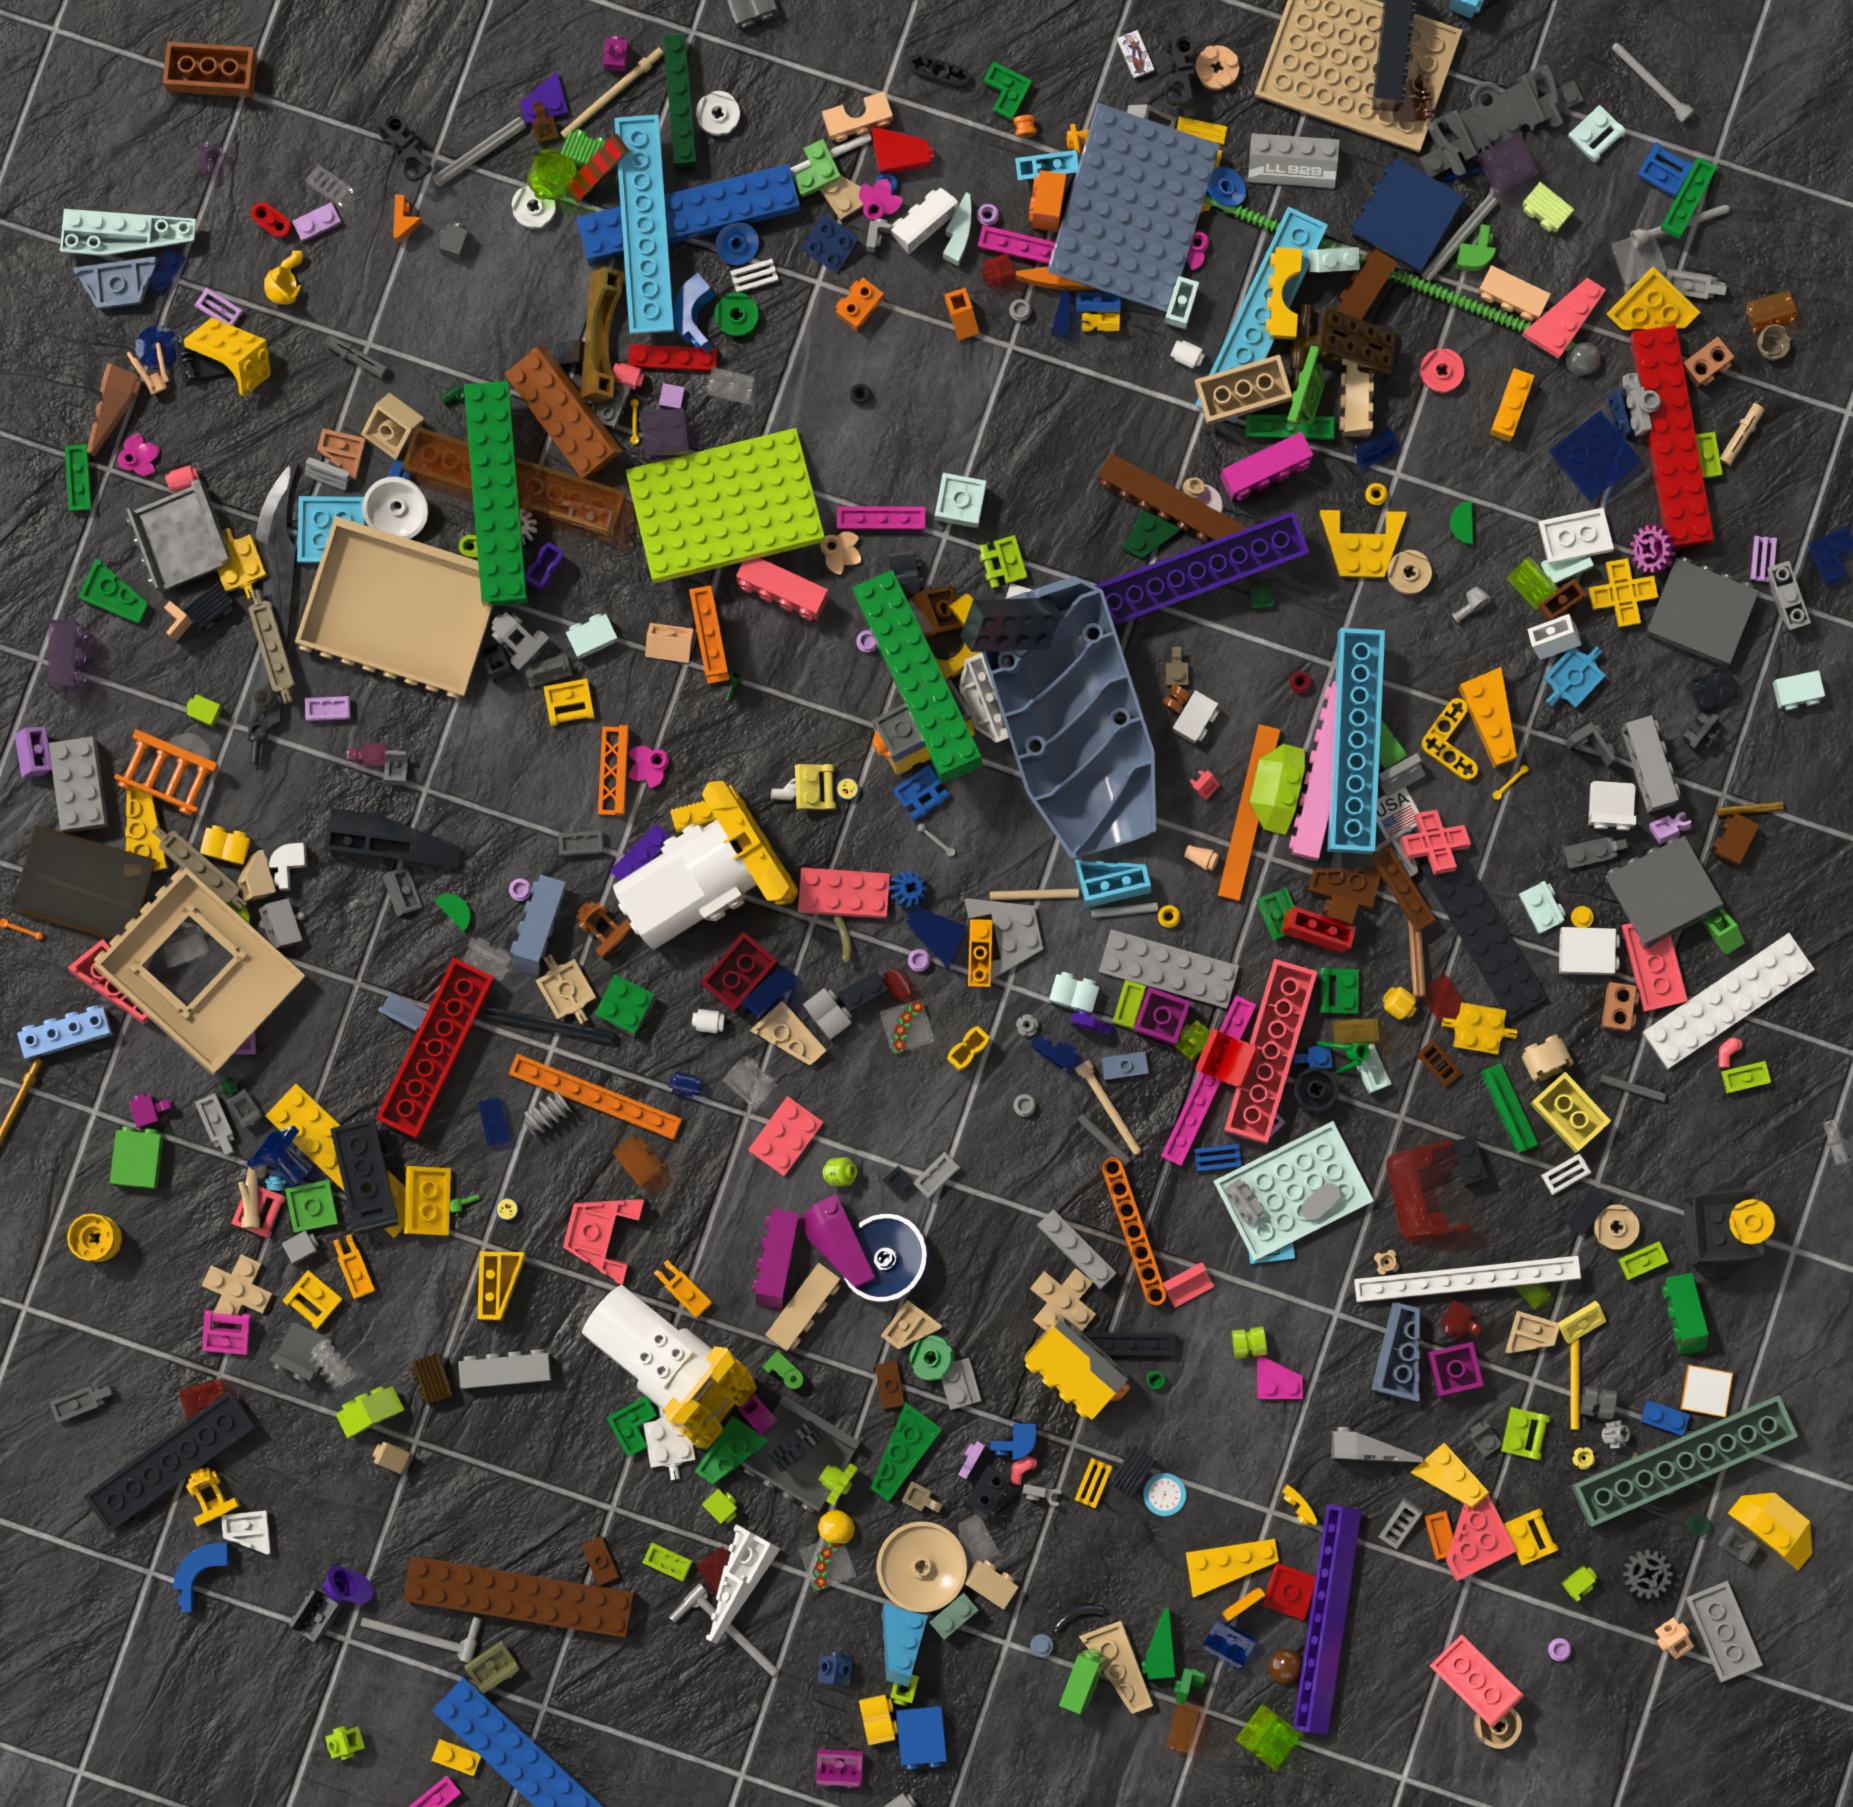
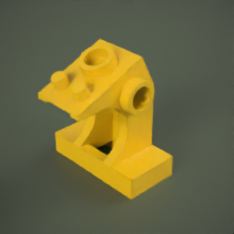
M209 1467L205 1469L199 1468L188 1477L189 1484L186 1485L192 1497L197 1496L203 1510V1514L193 1518L197 1526H202L240 1507L237 1498L225 1501L218 1486L221 1482L216 1471L211 1472ZM212 1486L217 1498L206 1503L201 1491Z

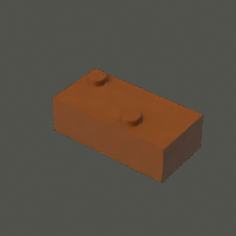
M167 42L163 85L167 92L253 98L258 55L254 47Z

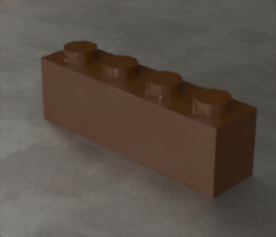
M1375 249L1374 252L1369 250L1362 261L1365 263V266L1361 271L1356 270L1351 278V281L1354 283L1350 289H1344L1339 297V300L1342 302L1338 308L1333 306V310L1360 320L1363 319L1398 262L1378 249Z

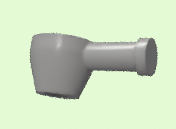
M1474 587L1466 594L1469 604L1457 613H1453V618L1457 623H1460L1470 613L1484 608L1491 601L1490 596L1479 587Z

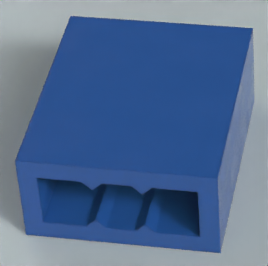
M934 1706L896 1710L901 1766L906 1765V1769L920 1768V1764L929 1763V1767L942 1766V1762L947 1761L942 1707Z

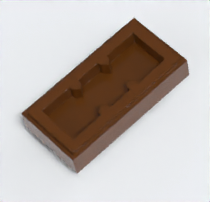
M897 1361L876 1364L875 1369L882 1409L904 1406Z
M602 1536L581 1544L598 1586L619 1578Z

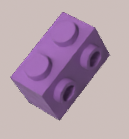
M30 727L16 733L15 739L21 777L43 776L51 771L52 765L46 728Z

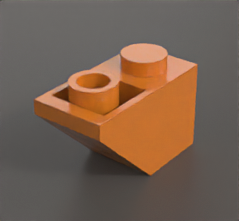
M966 288L944 294L945 303L958 341L978 335L979 330Z

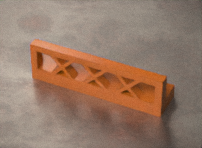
M628 725L602 727L598 815L625 816L629 743ZM607 732L619 733L618 743L613 747L607 742ZM606 745L610 748L608 752H606ZM611 752H614L617 756V764L611 769L605 763V760ZM605 767L609 770V772H607L606 774ZM612 773L616 778V786L610 791L604 785V780ZM611 795L615 800V810H603V801Z

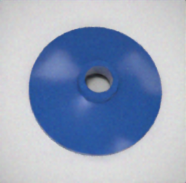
M1216 167L1213 169L1209 184L1207 182V190L1211 197L1226 207L1239 205L1246 196V187L1240 175L1227 167Z
M734 222L726 225L716 239L718 255L723 261L731 265H741L751 260L756 254L759 245L756 231L750 225L743 222ZM738 238L737 244L733 245V239Z

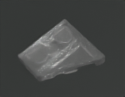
M975 1514L959 1523V1542L966 1556L967 1570L972 1568L977 1560L983 1562L999 1553L981 1517Z

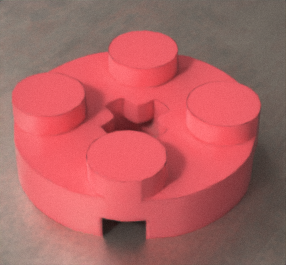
M1450 349L1433 350L1424 357L1421 363L1420 377L1422 382L1428 389L1434 392L1445 394L1459 386L1463 379L1464 367L1462 359L1456 352ZM1438 366L1441 368L1446 366L1448 374L1440 376L1437 374L1438 370L1436 368Z

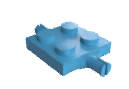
M1596 646L1589 655L1581 653L1576 647L1569 649L1543 677V680L1554 691L1546 700V703L1548 704L1555 698L1549 704L1553 707L1562 698L1576 708L1606 676L1594 662L1603 651L1599 650V647Z

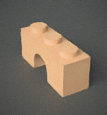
M885 92L865 97L864 105L866 111L859 118L849 117L843 105L822 111V117L830 141H844L848 139L849 135L855 133L862 135L869 132L870 128H884L890 125L889 122L893 121V115Z

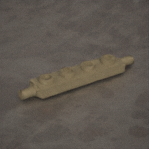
M257 589L255 592H250L254 604L248 610L272 690L274 692H281L283 703L288 704V702H293L289 689L295 686V681L272 605L269 601H262L260 590Z
M159 826L155 827L152 833L161 840L159 845L161 851L183 870L187 868L226 904L232 902L240 910L244 909L243 906L245 907L247 903L238 896L240 888L175 831L167 834Z

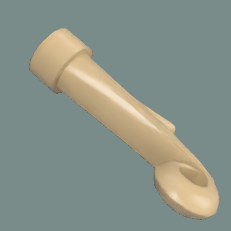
M255 1159L249 1165L246 1183H238L244 1208L242 1229L260 1228L257 1178H264L268 1171L266 1163L261 1159Z

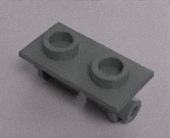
M567 654L524 666L530 687L572 676Z

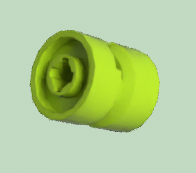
M1263 1326L1250 1328L1249 1332H1246L1244 1329L1232 1331V1342L1236 1360L1248 1358L1250 1354L1254 1357L1267 1355Z

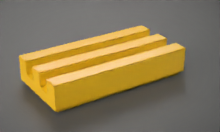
M1091 1458L1074 1500L1096 1508L1112 1466ZM1095 1464L1098 1466L1086 1497L1083 1499L1081 1498L1082 1492ZM1102 1468H1105L1106 1471L1093 1502H1090L1089 1499Z

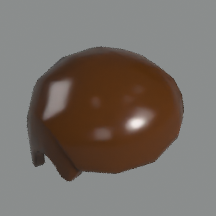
M1291 1648L1279 1649L1271 1657L1268 1671L1272 1679L1279 1684H1291L1301 1675L1303 1659L1298 1652Z

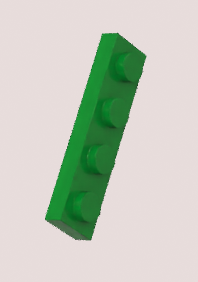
M1697 157L1660 230L1678 239L1681 238L1717 169L1716 165Z
M1246 414L1245 438L1287 439L1302 431L1306 440H1334V417L1315 416L1312 424L1288 422V416Z

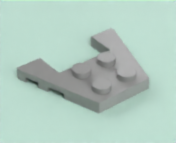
M964 899L968 919L987 915L992 916L1001 959L991 961V980L1043 950L1034 906Z

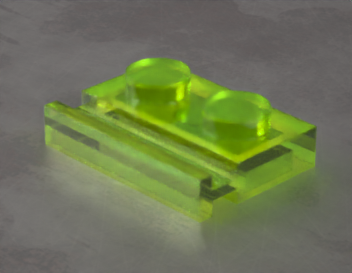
M1527 557L1506 578L1535 610L1538 609L1541 601L1559 589L1530 557Z

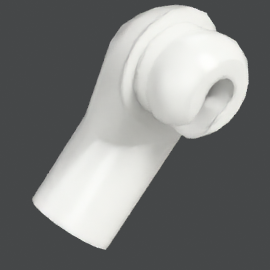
M795 778L783 789L772 788L771 799L792 800L796 796Z

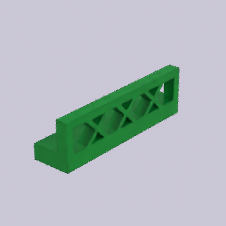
M1500 1063L1480 1072L1516 1153H1521L1538 1145L1502 1064Z

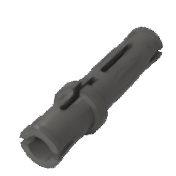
M332 334L327 338L324 346L340 354L342 359H349L380 379L384 377L388 369L387 366L355 349L353 344L345 343Z

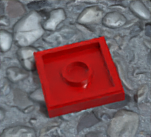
M1276 1563L1261 1606L1305 1621L1314 1593L1316 1576Z

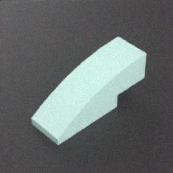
M967 192L946 228V236L951 239L943 252V259L959 266L965 253L971 228L970 194Z

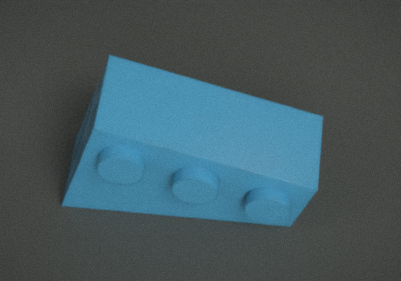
M884 1604L881 1615L883 1621L886 1681L908 1687L928 1616Z

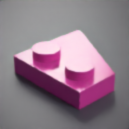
M1258 1356L1257 1399H1303L1302 1376L1263 1356Z

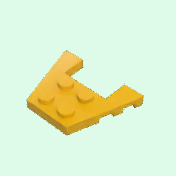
M1320 510V517L1339 577L1384 578L1403 526L1406 512L1386 511L1385 534L1340 533V510Z

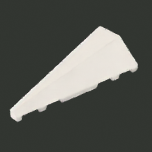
M737 1524L734 1527L736 1535L733 1545L730 1544L729 1547L731 1554L728 1566H724L716 1600H718L716 1613H712L711 1617L713 1625L710 1635L706 1636V1639L716 1644L780 1551V1548Z

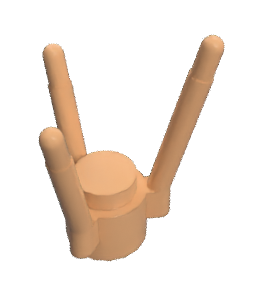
M160 343L156 344L161 376H159L158 372L148 376L137 358H134L130 352L127 353V356L145 381L151 395L166 389L165 382L169 381L166 375Z

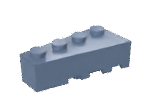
M540 875L538 881L533 882L531 888L533 897L531 901H527L524 913L527 914L524 921H520L517 933L520 934L518 941H513L510 953L513 954L514 970L539 977L541 971L540 958H545L548 945L547 937L550 938L555 924L553 919L558 916L566 890V882Z
M1392 1303L1371 1390L1419 1402V1308Z

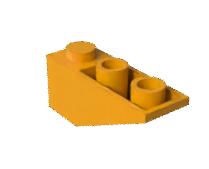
M970 919L968 986L990 987L992 920Z

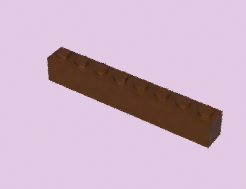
M1110 453L1098 475V480L1101 481L1100 485L1109 490L1114 488L1120 492L1119 495L1129 501L1132 498L1139 502L1138 505L1147 511H1150V509L1158 513L1157 516L1167 522L1172 520L1178 523L1177 527L1185 532L1190 530L1196 533V537L1203 542H1212L1248 528Z

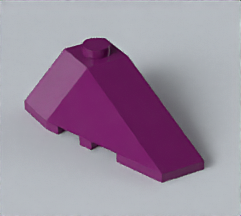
M836 1194L815 1203L799 1218L807 1239L837 1268L854 1288L875 1279Z

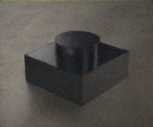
M899 1165L882 1180L897 1197L914 1182Z

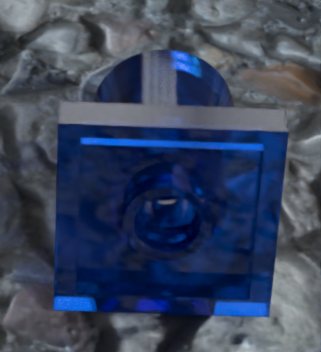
M294 1125L271 1132L247 1163L252 1170L272 1164L289 1187L301 1181L312 1167L309 1162L288 1146L299 1133V1130Z

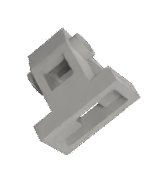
M506 612L504 615L499 614L492 621V637L500 644L505 642L516 653L508 662L519 670L549 637L540 630L531 636L520 625L522 621L514 613L509 615ZM516 629L524 636V639L517 646L508 638Z

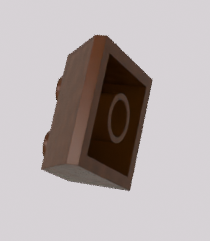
M952 585L924 590L907 599L926 640L935 639L963 628L949 608L951 604L957 601Z

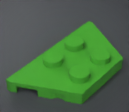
M1317 346L1310 347L1304 369L1299 374V385L1297 391H1294L1292 396L1293 404L1287 419L1288 422L1313 423L1324 389L1322 363L1316 362L1320 353Z

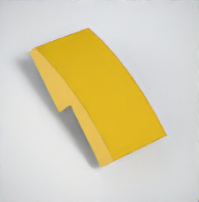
M1286 1485L1282 1490V1493L1285 1494L1283 1499L1293 1506L1296 1503L1300 1505L1295 1511L1299 1515L1297 1520L1306 1526L1310 1523L1315 1525L1317 1523L1316 1517L1307 1502L1293 1488Z

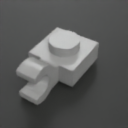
M1024 1484L1022 1493L1026 1494L1027 1499L1039 1501L1040 1497H1044L1052 1506L1059 1505L1058 1502L1052 1501V1494H1061L1062 1492L1059 1489H1046Z

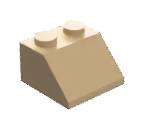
M388 393L376 403L361 435L396 460L417 434L424 418L391 393Z

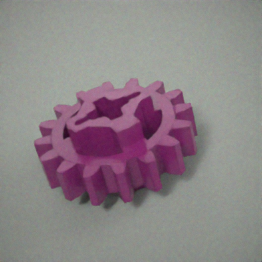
M1646 525V528H1639L1640 534L1633 535L1636 541L1630 542V545L1634 546V550H1631L1630 554L1635 555L1632 562H1639L1637 568L1644 569V572L1658 573L1660 570L1667 569L1666 564L1672 563L1670 556L1675 555L1671 548L1676 545L1670 542L1673 535H1667L1668 529H1662L1660 525Z

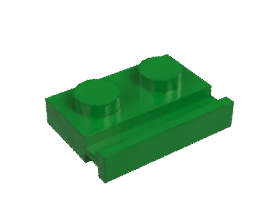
M1284 888L1256 900L1273 941L1287 936V934L1281 933L1286 912L1294 907L1288 889Z

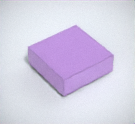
M663 383L659 406L681 410L685 387Z

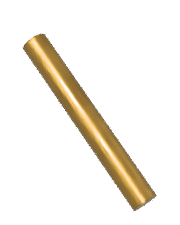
M1783 801L1719 807L1716 808V815L1718 817L1734 815L1735 813L1749 814L1784 810Z

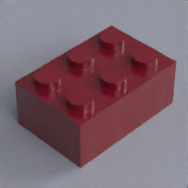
M743 932L700 983L725 1006L736 1013L778 964V960Z

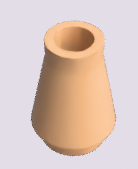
M1189 845L1184 857L1206 871L1208 869L1213 871L1219 854L1215 853V850Z

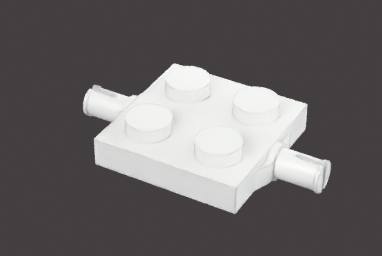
M659 1407L660 1418L653 1422L643 1423L650 1467H669L671 1480H675L674 1471L676 1479H680L678 1465L686 1461L695 1460L693 1444L666 1421L665 1411L663 1412V1409Z

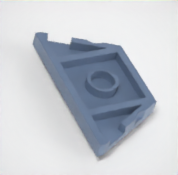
M156 257L75 267L73 270L82 282L86 292L89 293L96 308L100 310L142 304L158 261Z

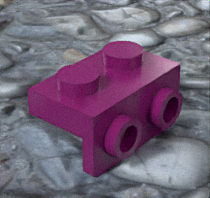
M818 1749L816 1784L826 1787L840 1785L847 1788L861 1786L863 1752Z

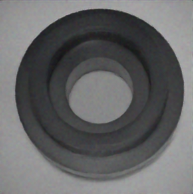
M865 384L854 385L849 393L850 400L858 406L866 405L871 399L870 388ZM858 392H863L865 396L862 399L857 398L856 394Z

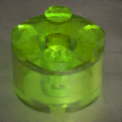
M545 149L540 151L533 160L527 174L528 186L539 200H558L564 198L575 177V163L568 155L567 157L561 155L559 150Z

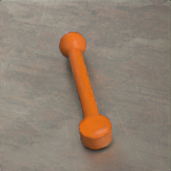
M7 919L0 921V926L3 928L9 927L34 936L37 940H42L44 937L42 932L36 933L11 924Z

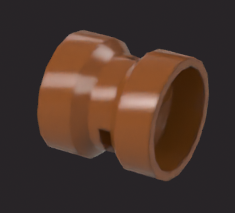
M1173 684L1169 696L1165 697L1161 703L1170 711L1180 715L1184 703L1190 700L1191 695L1183 688Z

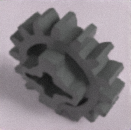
M1645 1549L1644 1555L1637 1551V1558L1630 1556L1631 1564H1624L1628 1568V1572L1622 1573L1623 1576H1628V1580L1624 1583L1625 1585H1632L1629 1590L1630 1592L1638 1591L1637 1597H1641L1643 1593H1645L1646 1599H1650L1651 1593L1655 1597H1659L1658 1591L1666 1592L1667 1590L1664 1585L1671 1584L1667 1580V1576L1673 1575V1573L1667 1572V1568L1671 1564H1664L1663 1562L1666 1557L1658 1558L1657 1551H1654L1652 1555H1650L1648 1549ZM1646 1559H1652L1659 1565H1649ZM1638 1563L1639 1569L1637 1574L1633 1575L1634 1567ZM1645 1568L1655 1571L1650 1575V1580L1648 1578H1639L1645 1573ZM1662 1573V1579L1660 1583L1657 1584V1577L1659 1574ZM1636 1583H1646L1649 1589H1643Z

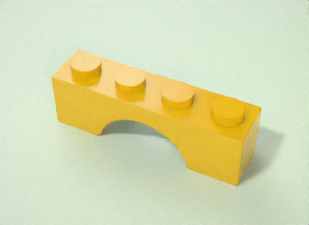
M1276 247L1275 253H1271L1270 266L1274 267V275H1269L1268 288H1273L1272 297H1268L1267 310H1271V319H1266L1265 332H1270L1269 338L1296 340L1298 314L1290 311L1284 304L1282 289L1288 280L1300 275L1302 249Z

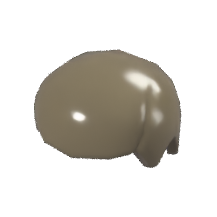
M1773 324L1767 326L1759 334L1757 340L1758 349L1769 360L1782 359L1789 352L1791 338L1787 336L1786 329L1783 326Z

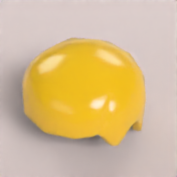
M832 1510L821 1517L818 1530L820 1536L830 1544H846L853 1537L855 1526L853 1520L843 1511Z

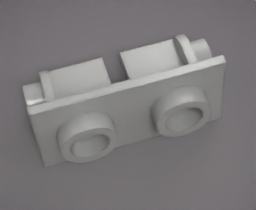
M1240 1178L1224 1189L1227 1199L1235 1205L1241 1219L1249 1226L1265 1216L1263 1213L1264 1209L1256 1198L1248 1201L1247 1197L1253 1193Z

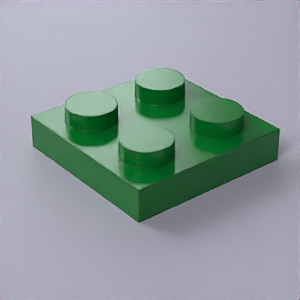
M614 974L595 1015L636 1034L655 994Z

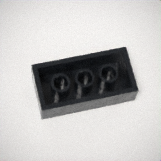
M1050 597L973 600L960 636L971 652L1049 649L1061 612Z

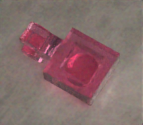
M363 743V750L347 749V759L363 760V766H385L386 744Z

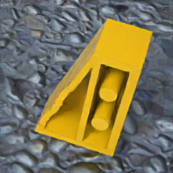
M480 1252L479 1320H503L526 1253Z

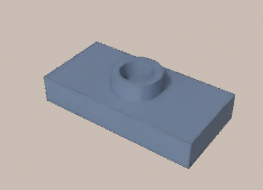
M1145 1051L1101 1058L1104 1080L1149 1074Z

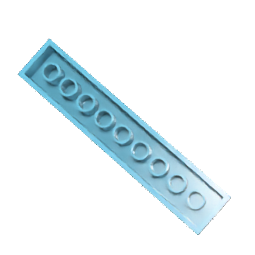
M1340 628L1338 631L1328 852L1373 854L1375 852L1385 630Z

